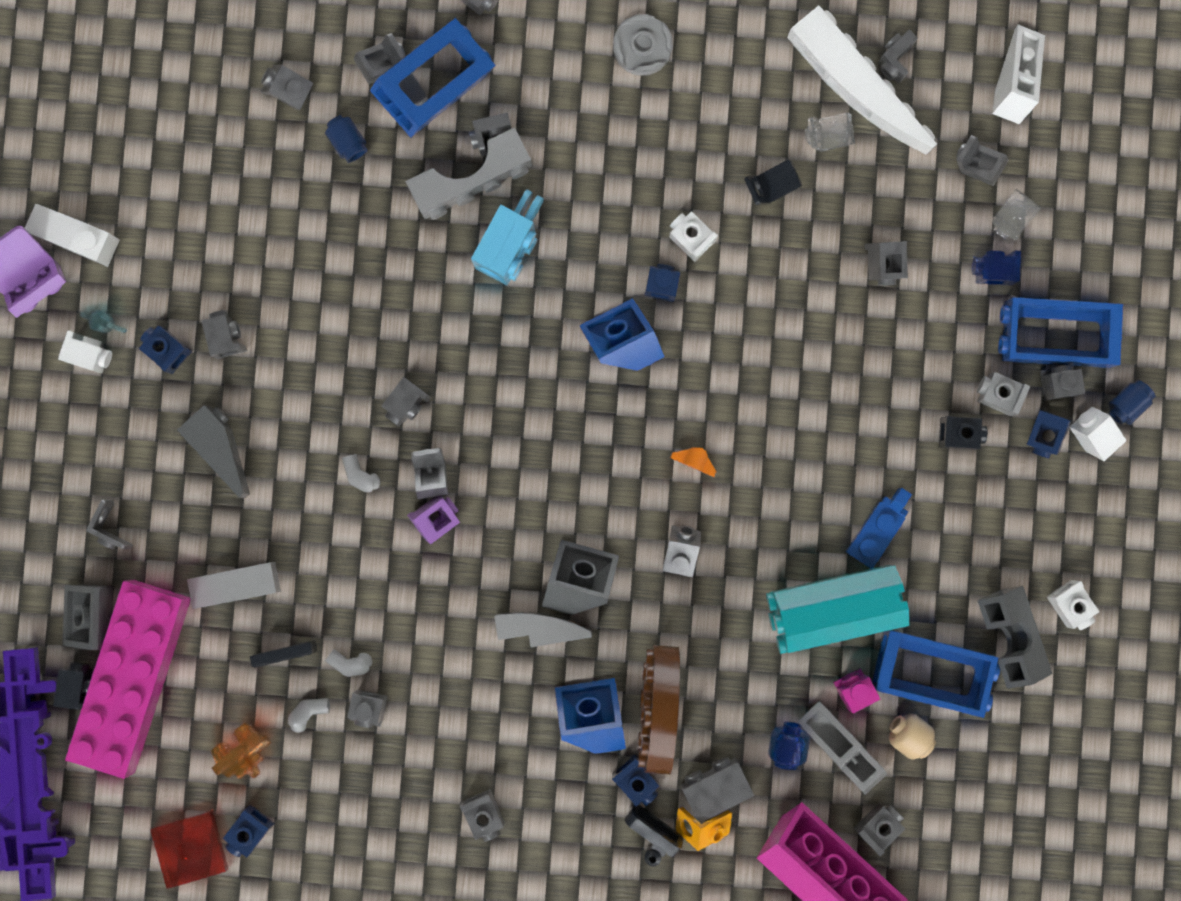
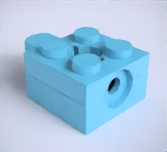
M529 190L524 192L514 211L500 204L471 258L476 270L506 286L510 280L516 281L523 268L521 262L524 254L530 255L538 240L535 238L537 233L535 232L533 220L544 198L537 195L525 217H523L533 195V192Z

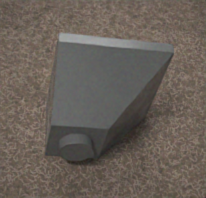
M561 540L542 607L573 615L607 604L619 555Z

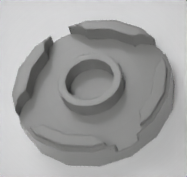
M638 14L625 19L613 38V50L618 64L627 72L637 76L651 75L660 71L668 63L673 49L672 35L667 25L649 14Z

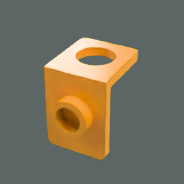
M680 807L677 811L675 829L697 851H700L713 843H718L730 833L732 813L727 810L701 824L684 807ZM684 819L691 825L692 834L686 830Z

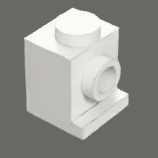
M692 211L687 216L681 213L670 225L673 230L670 232L669 238L694 262L702 256L718 237ZM694 228L697 231V236L689 237L686 234V230Z
M67 331L58 360L103 373L104 368H107L111 362L112 351L101 348L102 342Z
M1071 580L1047 596V599L1065 626L1072 629L1078 627L1079 630L1091 626L1096 621L1093 616L1099 613V610L1083 588L1084 585L1081 581ZM1077 602L1082 606V610L1078 613L1074 610V605Z

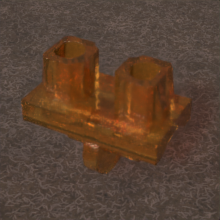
M244 723L233 733L240 743L237 747L232 749L229 743L222 742L211 750L216 763L211 768L216 775L223 774L227 778H231L235 774L238 779H241L246 774L252 778L260 775L257 765L264 760L260 752L272 742L267 735L258 733L251 725Z

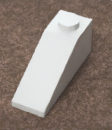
M1017 25L995 89L992 114L1020 124L1039 103L1045 35Z
M35 204L25 226L29 234L106 267L109 266L120 239L108 232L38 204Z

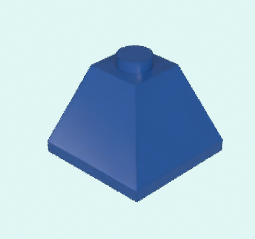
M633 298L579 325L602 364L638 371L665 357L653 328Z
M615 678L555 687L562 741L595 754L626 749Z

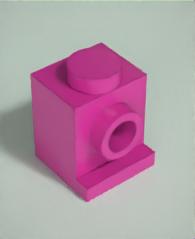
M861 668L833 682L847 710L853 714L881 700L870 678L863 674Z

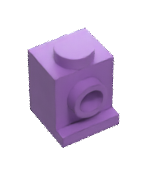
M436 496L415 512L407 515L429 544L435 542L460 523L455 516L459 511L449 497L443 499L441 496ZM438 511V518L433 521L430 520L429 516Z

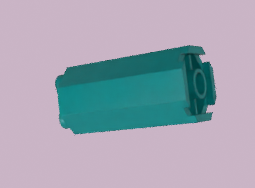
M886 565L766 593L769 610L773 611L768 613L772 631H777V634H779L776 636L779 653H792L909 626V607L907 601H903L902 592H905L896 566Z

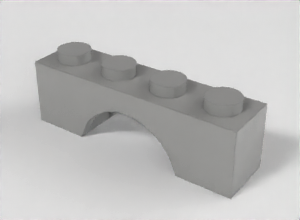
M515 127L487 140L488 152L483 166L475 174L467 178H448L438 173L434 168H431L405 181L424 219L429 217L431 220L440 218L448 212L447 208L458 204V206L466 205L475 199L474 195L484 190L486 193L492 192L502 185V181L510 177L518 179L529 172L528 168L532 167L531 158Z

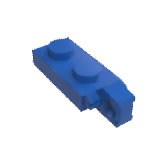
M898 488L891 499L885 496L881 502H878L845 552L868 568L873 569L905 521L909 511L904 509L912 494L903 488Z

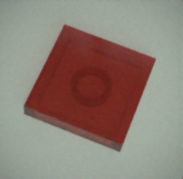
M213 810L150 829L166 889L224 873L229 869Z

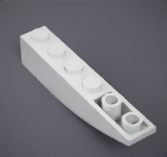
M818 5L791 28L787 38L825 83L848 105L883 131L925 155L937 145L934 141L935 136L926 125L922 126L916 120L912 107L908 103H902L895 95L896 91L893 85L888 80L881 79L876 73V67L871 59L867 56L863 57L858 52L853 38L849 34L841 32L836 26V19L829 11H823Z

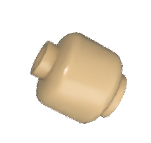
M909 713L903 717L901 715L897 716L890 724L889 741L906 758L912 760L923 759L933 751L936 745L935 731L932 726L917 714Z

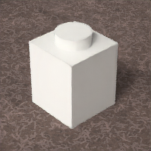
M1094 407L1082 413L1070 426V429L1084 450L1102 461H1105L1126 442L1125 437L1112 417Z

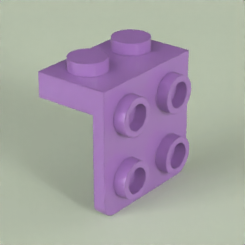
M16 226L0 237V292L4 295L8 310L17 318L21 314L33 310L39 301L48 295L55 294L66 283L60 265L22 226Z

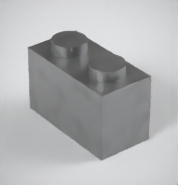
M724 757L712 764L713 769L703 774L699 770L684 778L685 783L681 784V788L696 819L700 823L754 796L736 758L730 760L729 757Z

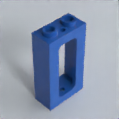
M454 18L381 75L371 87L370 92L409 137L412 138L486 78L496 65L493 63L489 53L481 48L472 38L468 28L461 25ZM451 43L470 67L420 106L415 105L402 91L399 83Z
M1013 297L1005 301V305H1002L1000 309V323H1004L1003 335L999 338L998 352L1002 354L1003 362L1100 368L1119 366L1121 363L1123 304ZM1036 318L1096 322L1100 326L1099 349L1097 351L1020 347L1017 344L1018 319Z
M888 630L883 632L872 684L876 691L984 718L986 711L989 712L992 707L993 694L990 692L993 681L996 682L999 677L1000 666L998 664V657ZM902 648L972 666L974 675L969 693L961 695L893 678L892 674L898 649Z

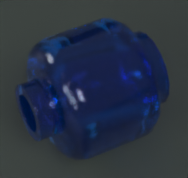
M784 722L783 726L775 727L771 732L768 756L778 768L796 770L798 766L805 764L807 761L811 737L806 731L802 730V725L799 723Z

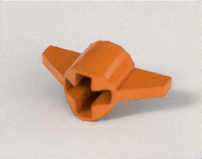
M692 447L672 452L670 456L671 459L714 477L716 474V470L709 460L706 450L703 448Z

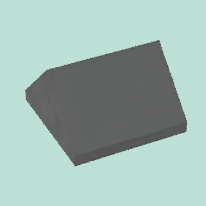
M65 585L62 646L88 650H99L102 648L112 617L113 585Z

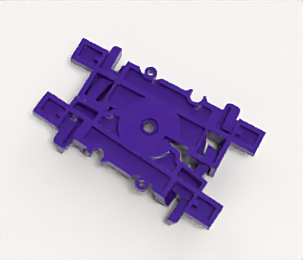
M38 647L3 651L5 681L0 682V871L19 870L21 901L53 899L56 896L54 858L66 856L69 851L68 848L75 844V838L66 836L56 837V825L59 824V819H51L56 810H47L42 806L43 797H50L54 794V791L48 787L46 755L41 751V749L49 747L53 739L49 733L39 734V730L44 725L43 719L51 717V712H47L46 700L31 701V698H34L35 694L55 692L57 682L54 680L40 681Z

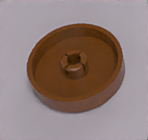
M652 645V649L646 650V661L643 663V690L641 689L640 694L641 732L638 735V767L644 768V773L670 775L673 769L678 727L679 647Z

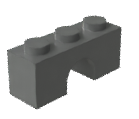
M1023 586L998 590L977 600L987 630L1000 628L1006 636L1007 651L1004 656L998 659V663L1007 689L1030 686L1053 674Z

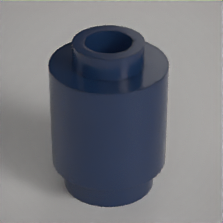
M339 115L327 123L328 128L325 131V135L340 158H345L347 163H351L367 152L366 141L350 117L343 118L342 115Z
M1141 380L1129 383L1108 403L1111 409L1109 415L1121 425L1123 423L1131 425L1153 404L1152 400L1156 395Z

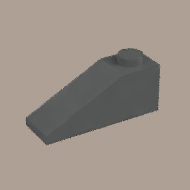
M203 405L177 431L239 498H246L250 495L233 431L226 423L229 418L217 406L213 409L210 406Z

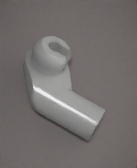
M357 454L342 458L347 479L352 486L363 492H372V490L380 487L381 481L376 473L369 475L361 470Z
M334 649L325 662L344 676L351 677L367 673L373 660L367 653H360L357 658L347 659Z
M329 698L300 701L288 717V724L291 730L298 733L306 729L307 721L312 715L330 713Z

